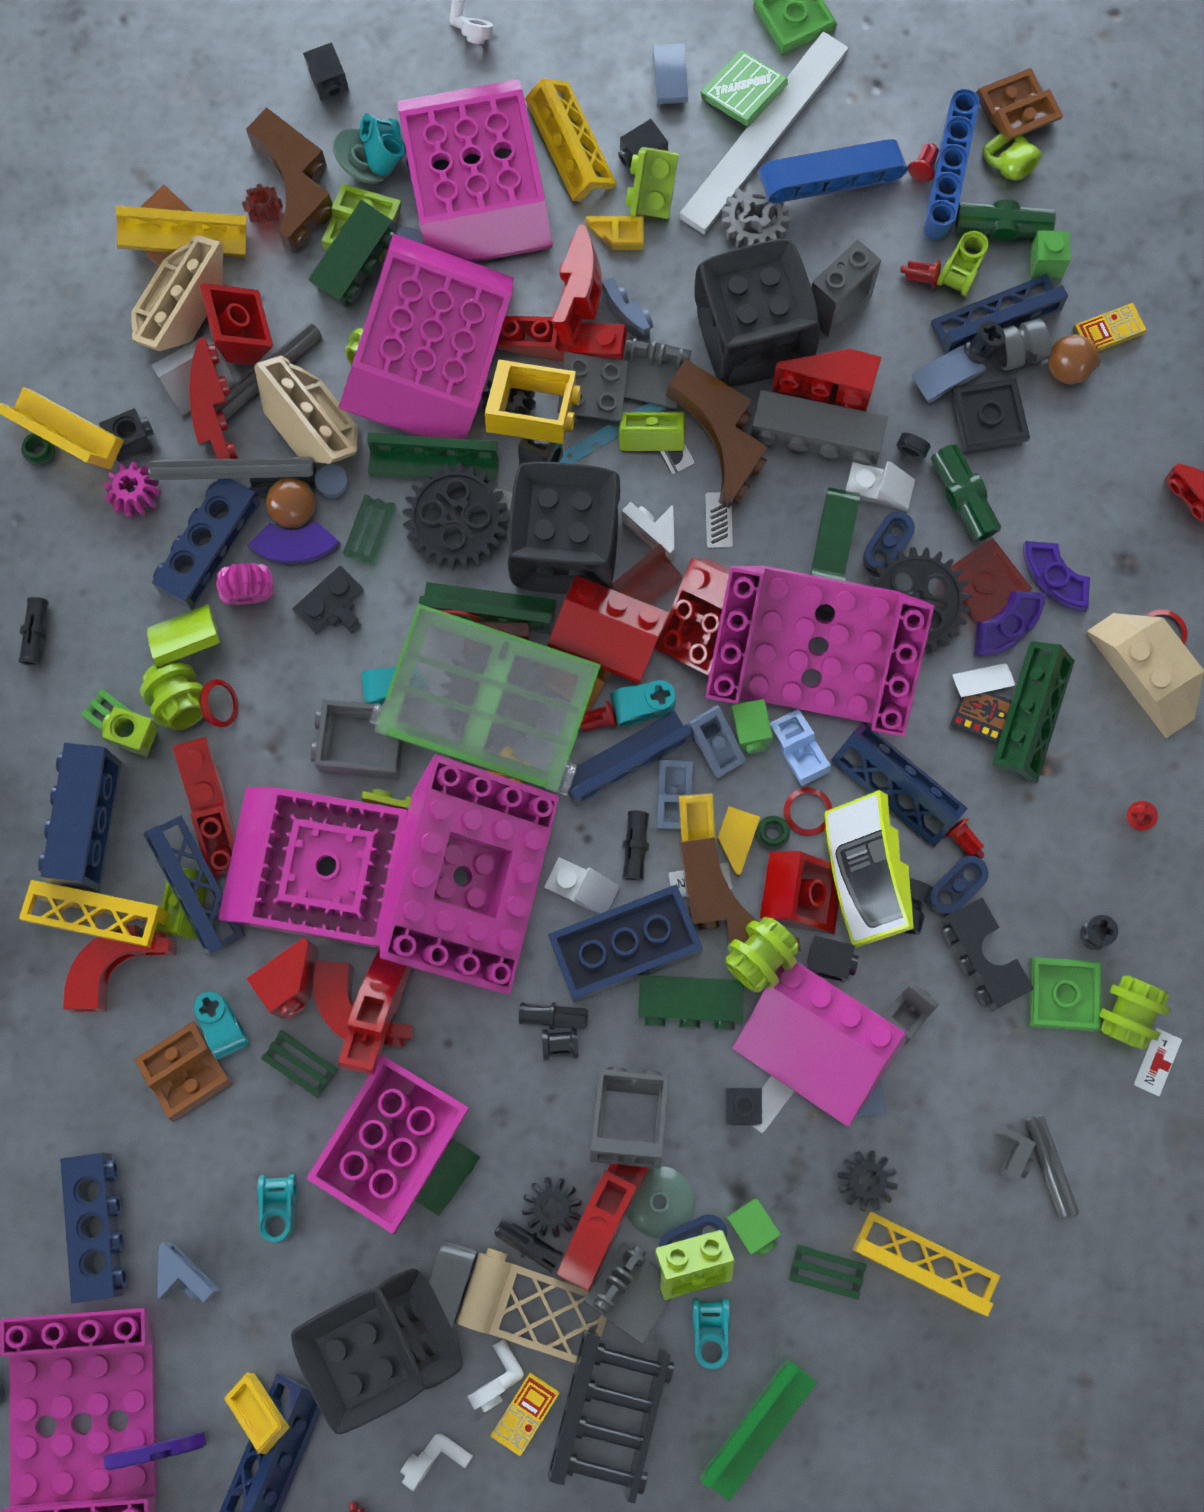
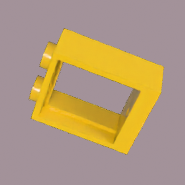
M498 360L485 410L486 432L564 444L566 433L572 432L574 427L575 412H571L573 405H579L581 386L576 385V371ZM511 388L564 396L558 420L505 412Z

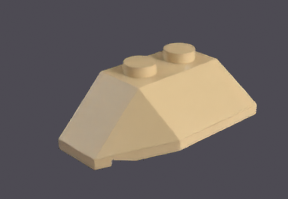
M196 234L190 239V243L179 247L162 261L131 312L132 340L135 343L156 351H162L190 343L207 316L200 285L202 283L223 285V245L221 242Z
M282 355L256 363L254 368L263 412L298 457H310L313 462L331 464L356 454L358 426L346 411L338 409L339 402L321 379L301 367L290 364L289 360Z
M1113 613L1086 632L1166 739L1195 719L1204 670L1164 618Z

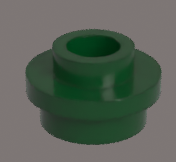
M33 433L24 439L21 451L26 461L33 465H42L53 457L55 447L54 444ZM44 447L40 453L34 454L36 448Z
M768 816L759 822L756 829V837L763 847L771 850L780 849L789 840L790 828L783 818ZM775 828L778 830L779 836L771 839L767 836V830Z

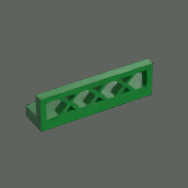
M787 1358L701 1473V1482L709 1489L712 1487L729 1502L817 1382Z

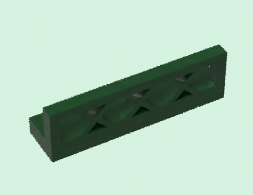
M368 433L367 444L370 449L369 477L421 481L420 476L424 475L430 480L433 478L432 468H435L439 474L444 473V464H448L450 471L455 472L457 464L461 463L463 472L467 473L468 469L474 466L476 477L485 471L487 473L485 483L487 484L495 480L498 484L500 452L497 441Z
M426 582L424 596L419 597L418 603L439 611L458 610L470 613L478 617L481 625L550 635L552 634L556 609L555 599ZM448 613L472 622L474 621L471 617L465 615Z
M1030 641L992 763L997 769L1019 772L1029 782L1038 783L1075 662L1061 644Z

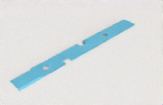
M647 403L631 412H662L665 410V407ZM620 422L614 428L609 424L564 450L563 457L559 463L573 464L595 451L592 446L596 443L602 447L619 437ZM572 454L573 457L568 459L567 455Z

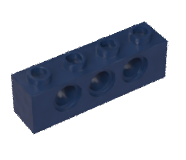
M218 479L217 482L214 481L210 484L205 494L206 499L201 507L196 508L191 513L188 527L182 536L179 535L175 538L171 546L170 555L165 562L157 566L153 574L152 584L159 593L190 610L194 609L261 504L254 491L232 479ZM223 509L228 510V513L225 517L220 519L215 518V515L218 511ZM211 536L209 543L206 545H197L202 537ZM194 563L193 568L189 572L180 573L183 565Z
M111 1153L61 1158L71 1304L123 1296V1289L127 1286V1274L125 1268L121 1267L120 1252L124 1250V1238L122 1231H118L117 1216L121 1214L120 1198L118 1195H115L114 1181L118 1179L117 1162L115 1159H112ZM94 1181L99 1187V1194L95 1200L90 1201L86 1196V1188L89 1183ZM94 1217L99 1218L102 1223V1230L96 1237L90 1234L88 1228L90 1221ZM97 1253H100L105 1260V1266L100 1273L95 1272L91 1266L92 1258Z

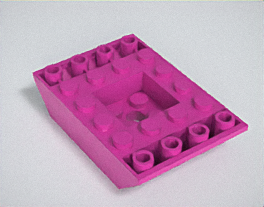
M434 755L413 791L378 921L380 959L510 995L559 796L440 755ZM458 867H462L467 873V881L463 886L457 885L453 878L454 871Z
M246 787L218 921L380 949L378 921L408 810L277 787ZM327 857L333 858L336 861L335 871L329 876L320 875L318 871L319 862Z

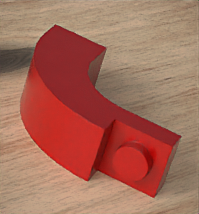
M126 925L131 936L143 937L142 928L136 925ZM121 928L115 931L117 933L123 934ZM165 932L154 933L150 948L96 937L82 949L69 970L64 988L63 1009L72 1013L107 1012L108 985L114 971L131 958L176 955L177 942L166 937Z
M315 960L313 973L315 1002L326 1024L333 1032L345 1040L349 1030L347 1023L354 1006L352 1000L354 967L350 963ZM390 1023L384 1045L405 1047V1041L414 1042L416 1028L407 1024Z

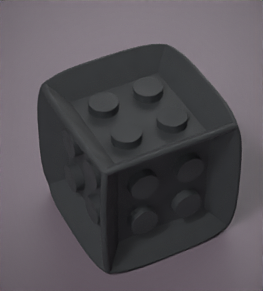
M770 240L733 249L712 256L698 265L694 284V298L697 305L698 320L712 367L720 381L728 386H738L769 379L775 375L777 362L816 355L820 339L816 302L801 256L792 240Z
M528 462L518 466L513 485L508 531L509 557L507 565L509 577L513 585L537 592L568 594L571 587L569 585H572L577 575L612 589L618 539L617 506L621 493L620 477L617 472L598 466L558 462Z
M415 1268L402 1271L386 1279L377 1287L338 1303L296 1327L291 1333L295 1357L323 1418L336 1434L347 1433L407 1403L423 1390L436 1387L450 1379L463 1366L458 1342L432 1287L423 1274Z

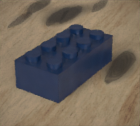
M64 743L63 752H59L57 756L56 770L59 772L57 785L52 787L50 794V803L53 806L51 819H47L44 827V836L47 839L45 852L40 854L38 861L40 877L52 884L90 892H100L122 766V761L105 747Z
M677 884L548 934L573 1003L638 979L640 975H648L702 953L703 949Z

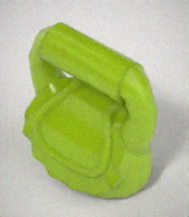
M1000 133L983 147L982 155L985 161L992 167L999 169L1001 175L1006 179L1021 180L1036 168L1041 160L1042 153L1036 146L1029 144L1026 138L1021 135L1013 138L1016 142L1006 151H1003L999 157L992 156L1011 141Z

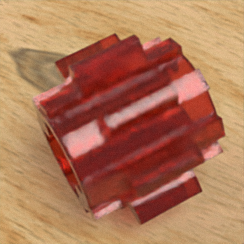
M260 183L256 184L257 187L253 189L250 187L249 190H246L248 197H245L246 201L242 202V206L245 212H249L248 216L251 223L261 222L264 226H267L269 222L279 220L278 213H280L279 209L283 208L281 198L277 197L274 187H263Z

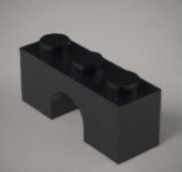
M983 897L947 915L941 920L943 927H941L943 937L950 946L955 945L961 956L958 958V963L965 975H971L977 985L975 993L984 1007L989 1006L991 1012L1034 990L1018 959L1004 965H996L989 962L983 955L982 942L985 936L1000 928Z

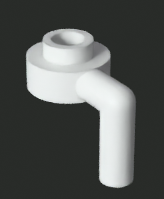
M452 0L450 24L461 29V33L467 36L466 40L468 42L484 44L485 40L491 39L493 24L485 20L462 16L464 0Z
M505 1339L493 1345V1348L507 1372L467 1396L474 1410L481 1406L482 1410L486 1412L502 1402L500 1394L522 1380L524 1376L520 1364Z
M437 1433L418 1457L412 1453L400 1471L405 1476L402 1484L414 1492L429 1472L440 1452L446 1454L463 1468H466L473 1455L444 1434Z

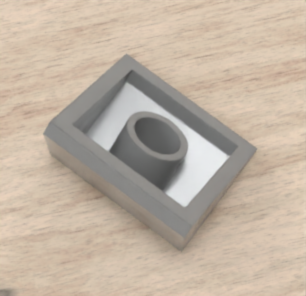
M207 334L200 337H205L208 345L214 344ZM198 339L151 365L183 418L191 414L189 395L190 371ZM217 350L220 363L215 364L218 376L225 375L229 390H231L237 383Z

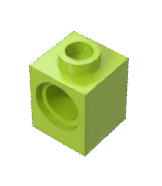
M114 706L111 714H107L101 726L103 734L101 737L112 746L147 757L159 726L151 718ZM133 724V733L128 737H121L122 729L126 725Z

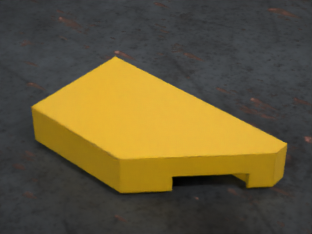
M586 216V226L612 250H644V216Z
M728 806L717 840L735 876L740 877L760 817Z

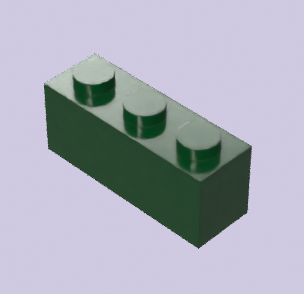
M361 199L308 280L317 289L346 308L349 302L353 303L359 297L362 291L361 284L367 275H373L380 263L379 257L385 249L388 250L393 233L397 234L398 227L393 220Z
M640 975L638 1020H645V1026L665 1027L666 1021L679 1022V1028L700 1029V1023L714 1024V1030L734 1031L735 1025L743 1023L744 985L738 980Z

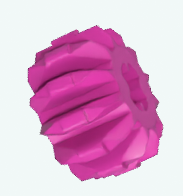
M132 461L129 468L126 469L123 464L119 463L120 472L117 474L109 472L108 476L112 481L103 483L105 491L108 492L105 495V500L109 505H113V510L120 515L125 512L126 516L132 519L136 511L141 516H145V507L156 508L153 498L161 496V492L157 488L159 480H151L149 478L147 466L144 465L140 468L136 462ZM134 487L135 491L130 492L129 490Z
M255 562L251 564H232L230 567L222 568L217 573L218 581H216L217 592H219V599L226 604H234L235 606L258 604L259 602H265L273 595V577H271L270 569L263 564H256Z

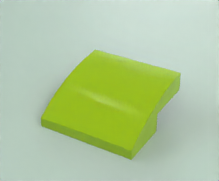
M342 184L331 208L333 216L322 238L323 248L329 249L361 199L393 220L395 225L397 224L402 205L401 200ZM387 249L379 257V265H382L388 251Z
M210 604L148 627L149 646L157 667L221 643Z

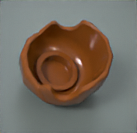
M1077 334L1062 337L1052 346L1051 356L1048 359V369L1056 380L1071 385L1084 382L1100 366V349L1092 339Z
M296 477L281 478L268 491L266 496L267 512L275 524L285 529L301 528L315 511V494L308 483Z

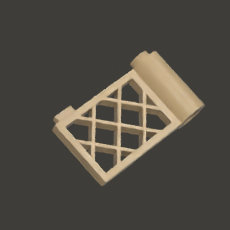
M488 1248L486 1254L479 1252L456 1319L457 1324L572 1363H576L577 1355L571 1353L566 1340L583 1332L584 1329L589 1330L590 1327L596 1324L595 1332L602 1337L607 1319L600 1314L597 1319L586 1324L577 1306L584 1301L589 1293L588 1291L572 1283L506 1261L508 1254L492 1248ZM517 1273L532 1278L537 1292L518 1301L512 1289ZM537 1280L550 1285L541 1289ZM555 1287L565 1289L571 1303L552 1313L544 1293ZM571 1292L583 1295V1297L574 1300ZM511 1294L515 1303L506 1308ZM540 1296L549 1315L529 1324L521 1305ZM574 1307L582 1326L563 1336L555 1317ZM518 1308L526 1327L514 1333L499 1329L503 1315ZM551 1319L560 1338L547 1345L539 1343L532 1329ZM529 1331L532 1340L520 1335ZM563 1343L566 1351L554 1348V1346Z

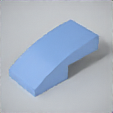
M799 709L770 722L772 733L801 786L831 773V765L816 743L814 732Z

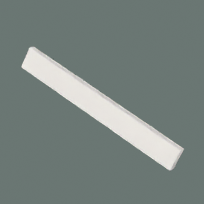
M822 32L788 75V85L746 128L679 214L681 220L705 235L722 214V208L726 207V198L728 196L734 198L735 189H741L848 54L849 47L827 33Z

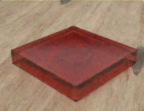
M993 538L953 564L950 568L952 572L958 569L963 570L961 575L957 577L959 582L969 581V584L962 588V593L971 594L972 597L963 601V605L971 608L967 615L976 626L978 621L990 620L1000 614L1008 603L1011 591H1032V587Z

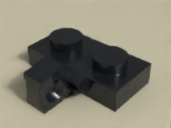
M339 565L295 605L292 610L316 635L329 623L334 626L338 622L352 634L361 626L359 619L351 612L355 607L353 601L364 590Z

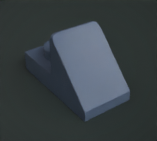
M718 705L689 722L692 740L701 748L713 774L717 778L746 762L731 728Z
M162 1242L158 1247V1300L166 1299L183 1282L185 1285L182 1287V1290L193 1301L198 1302L201 1300L203 1303L212 1301L221 1290L172 1242Z

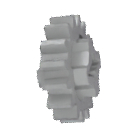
M762 183L759 184L757 190H753L751 184H747L746 192L736 188L734 198L730 196L726 198V207L722 208L721 217L724 218L722 219V229L727 230L726 238L728 240L736 238L737 248L743 244L749 246L765 241L777 240V238L784 239L786 229L789 228L790 218L788 216L790 208L789 206H783L784 202L770 203ZM739 209L740 215L738 220H735V214ZM775 215L776 223L772 227L771 221L773 216Z

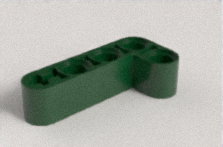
M828 487L810 575L845 581V571L860 493ZM828 604L820 605L816 609L835 614L834 608Z

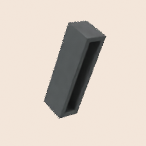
M761 390L753 420L751 437L766 445L778 443L788 445L790 449L795 451L811 450L820 452L822 456L827 458L844 457L863 465L871 463L877 465L888 416Z

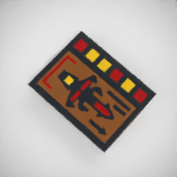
M990 691L965 697L960 696L950 725L999 743L1012 700Z

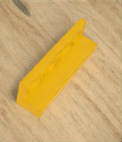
M541 78L524 99L572 201L582 202L594 188L612 190L617 185V182L569 82ZM557 92H561L564 99H562ZM569 117L576 122V125L570 121ZM581 143H583L588 148V150H586ZM594 169L600 173L601 177L596 176Z
M116 206L117 249L173 253L179 247L190 243V239L197 234L221 242L224 257L246 258V215Z
M26 387L22 388L14 407L0 403V415L86 463L109 470L112 469L124 442L121 438Z
M31 880L19 919L24 922L150 948L156 926H166L169 913L157 905ZM36 898L41 901L50 902L53 908L41 917L31 915ZM69 907L82 909L85 915L77 921L69 923L66 921L62 911ZM104 913L113 915L117 922L103 930L98 928L93 918ZM57 915V917H58L59 920H55V919H51V918H53L54 916ZM133 920L147 922L143 937L131 936L126 924ZM89 922L91 927L84 926V924ZM121 928L123 934L117 933L115 931Z
M869 1211L852 1251L980 1315L988 1317L993 1303L989 1301L1000 1275ZM873 1222L887 1228L891 1243L879 1247L866 1240ZM894 1232L904 1236L905 1238L896 1241ZM910 1240L918 1243L924 1259L912 1263L903 1259L898 1245ZM894 1247L896 1255L885 1249ZM926 1248H928V1249H930V1250H932V1251H934V1252H936V1253H938V1254L929 1256L928 1253H927ZM943 1256L951 1259L956 1275L945 1279L935 1275L931 1264L932 1260ZM926 1263L929 1271L919 1267L918 1265ZM958 1263L970 1270L961 1273ZM979 1273L989 1278L982 1297L968 1291L963 1277ZM958 1279L961 1287L951 1283V1281Z

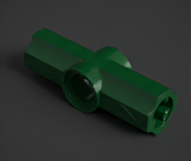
M1010 199L998 200L992 205L959 202L955 229L956 232L967 233L969 231H977L982 234H990L993 240L999 242L1013 241L1018 237L1035 238L1037 231H1054L1056 213L1053 209L1020 207L1018 202Z
M950 444L934 453L931 461L945 485L946 499L951 509L956 513H960L974 542H982L998 533L1002 527L987 501L988 495L985 484L977 473H972L958 445Z

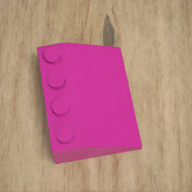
M797 962L791 970L780 966L775 973L779 983L773 989L765 988L732 1049L849 1128L906 1043V1032Z
M381 1055L374 1075L369 1074L306 1179L395 1235L470 1108Z

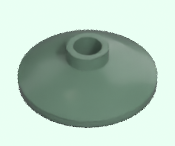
M345 129L338 133L333 142V152L341 168L361 182L374 184L383 181L386 177L374 173L367 164L364 146L359 136V129Z
M661 1166V1169L649 1168L627 1212V1217L632 1225L641 1233L654 1238H662L668 1231L690 1221L695 1205L692 1187L681 1173L665 1166ZM656 1195H663L666 1198L667 1203L664 1208L657 1209L654 1207L653 1198Z

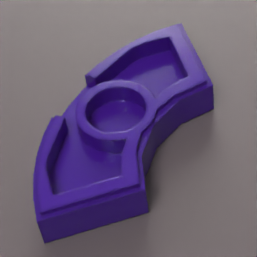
M314 521L307 527L297 530L281 529L269 523L247 546L258 556L274 563L305 562L306 564L329 555L341 544L321 524Z
M1025 541L1023 553L1026 567L1038 588L1043 593H1046V596L1066 608L1087 612L1089 609L1090 577L1079 575L1067 567L1060 556L1058 543Z
M1011 591L1008 603L1000 614L990 620L977 622L974 655H991L1014 647L1037 624L1044 608L1046 593Z
M201 1432L120 1450L103 1456L104 1467L108 1471L191 1452L206 1445L205 1434Z

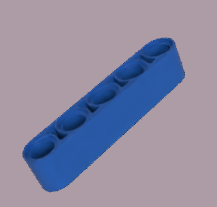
M960 89L953 94L946 115L924 221V232L929 239L934 241H942L950 235L957 215L979 107V97L970 89ZM958 108H963V109H966L967 111H962V110H959ZM953 135H957L962 139L954 138ZM946 163H953L956 167L949 166ZM941 191H948V192H950L951 194H950V195H946V194H943ZM935 219H943L945 223H939Z
M887 139L772 160L761 166L758 170V175L770 203H781L896 181L907 173L908 167L897 140Z

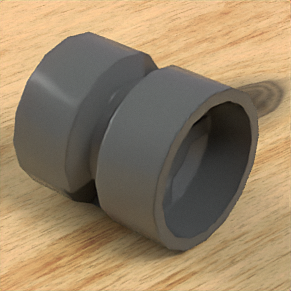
M1040 318L1021 323L1019 329L1015 326L1003 328L1005 341L1000 347L994 348L997 361L1004 371L1022 367L1026 360L1031 364L1049 359L1052 350L1049 332L1045 323Z

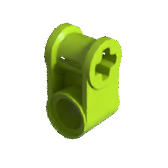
M969 231L962 236L951 258L946 262L937 285L942 286L945 284L960 291L961 296L966 298L987 252L988 240L981 232ZM973 248L978 254H969L965 249Z

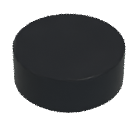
M906 432L901 433L896 444L902 453L915 459L926 458L931 448V445L925 439Z

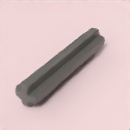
M1036 1115L1026 1119L1027 1130L1031 1140L1036 1142L1034 1149L1059 1217L1061 1219H1068L1078 1215L1077 1204L1045 1117L1043 1115Z

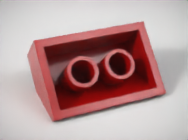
M576 575L564 600L547 647L600 664L601 669L640 684L661 637L669 612Z

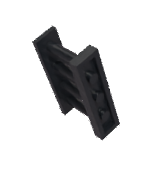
M584 1329L548 1471L549 1482L564 1485L566 1475L572 1477L573 1473L626 1486L624 1495L628 1502L635 1504L637 1494L643 1495L646 1487L648 1473L643 1471L663 1386L664 1383L669 1384L671 1381L674 1362L670 1361L671 1355L662 1349L659 1350L657 1361L604 1348L605 1344L599 1343L601 1337L597 1332ZM600 1363H605L653 1376L648 1398L596 1385V1381L590 1379L593 1366H600ZM594 1399L644 1412L639 1434L586 1421V1417L581 1416L585 1401L591 1402ZM582 1436L635 1449L630 1471L577 1458V1454L572 1453L575 1439H582Z

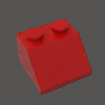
M202 283L200 289L214 344L227 363L256 365L273 347L259 290Z
M801 851L770 852L759 919L770 917L785 927L835 934L839 898L833 878L831 862Z
M303 937L246 978L271 1014L281 1019H284L286 1016L288 1019H292L305 1010L306 1006L304 1003L311 999L315 960H318L319 951L315 945Z

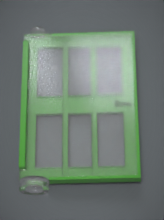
M418 604L384 704L375 705L370 723L376 724L374 731L567 796L578 766L577 763L569 761L601 665Z

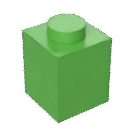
M1037 231L1030 248L1031 278H1037L1045 274L1049 278H1063L1071 261L1070 231Z
M760 699L731 705V722L735 739L741 751L747 750L748 754L765 751L767 749L766 746L771 745L773 739L765 700Z
M754 1198L726 1217L750 1255L757 1251L761 1257L777 1246L774 1239L781 1234L757 1198Z

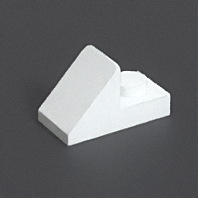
M887 461L885 470L853 462L846 491L860 493V500L908 511L915 479L889 461Z
M630 502L622 510V522L670 564L674 559L673 505L656 522H653L654 517L646 508L642 506L638 508Z
M559 857L544 889L596 914H601L610 910L620 886L590 867L586 870Z

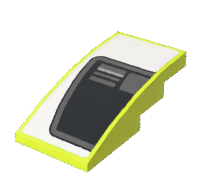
M878 790L825 811L827 843L833 878L852 945H855L857 948L914 929L909 865L900 861L898 830L890 826L888 795Z

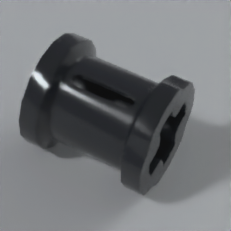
M983 322L977 329V335L974 338L968 339L964 345V351L968 358L978 364L988 362L994 348H998L1004 343V330L995 322Z
M1107 915L1093 917L1088 923L1083 924L1080 929V939L1091 950H1099L1104 946L1112 944L1118 936L1116 922ZM1097 926H1100V932L1105 934L1101 939H1098V933L1093 931Z
M572 1028L570 1032L549 1033L548 1029L542 1030L544 1061H549L550 1057L572 1056L573 1059H578L577 1028Z

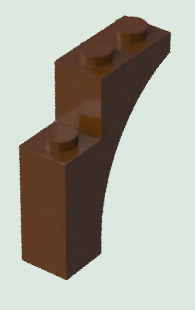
M266 107L246 128L251 145L270 160L285 182L286 208L278 232L284 247L294 253L299 246H304L310 240L314 230L320 224L326 223L332 215L331 208L333 203L330 194L314 182L323 175L327 164L322 149Z
M686 359L669 383L666 397L686 409L696 418L709 435L716 449L721 468V492L718 502L730 508L735 500L741 503L751 487L746 484L752 474L758 477L768 460L763 457L767 446L742 431L752 415L748 412L752 400Z
M715 837L679 842L688 910L692 923L698 924L699 930L718 928L720 927L719 921L724 920L728 945L734 939L745 943L749 938L745 927L752 920L760 921L743 908L730 890L719 864ZM794 936V938L797 940V942H798V944H799L798 952H800V951H801L800 939H799V937H795V936Z

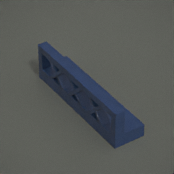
M1045 274L935 318L931 321V326L946 354L966 344L968 339L974 338L977 335V329L985 321L995 322L1002 329L1010 326L1018 328L1021 323L1038 318L1041 319L1062 310L1068 294L1063 285L1054 288L1050 278ZM1043 286L1044 293L1027 298L1030 290ZM1007 299L1018 302L999 310L1001 302ZM982 311L989 314L977 320L970 321L972 314L975 312ZM950 322L960 325L946 333L942 327Z
M674 711L565 772L561 783L575 807L689 744L692 741V731L688 724L685 726L682 724Z
M865 722L852 732L831 759L833 763L870 794L878 790L887 794L889 810L933 847L940 842L968 809L880 734L872 731L871 727ZM851 746L862 755V766H853L843 757ZM872 772H883L888 777L889 787H878L873 782ZM898 793H908L914 798L915 809L903 808L899 804ZM924 815H934L945 825L937 834H934L925 826Z
M182 815L147 830L143 835L205 954L209 955L243 937L244 934L239 924L229 923L233 934L222 940H219L212 922L214 917L219 916L216 909L218 904L221 907L223 894ZM178 825L184 837L180 850L172 848L163 833ZM186 844L190 848L192 854L184 852ZM182 856L196 860L199 866L196 880L186 877L180 866ZM202 874L208 884L200 882ZM198 886L209 889L214 894L215 900L212 910L202 908L196 896Z
M276 1374L268 1395L290 1428L267 1454L258 1453L249 1439L220 1512H234L241 1495H243L244 1504L240 1512L281 1511L321 1413L308 1386L301 1385L286 1375ZM287 1387L290 1389L285 1404L281 1407L280 1398L284 1388ZM258 1459L259 1468L256 1475L252 1478L251 1468L254 1461Z

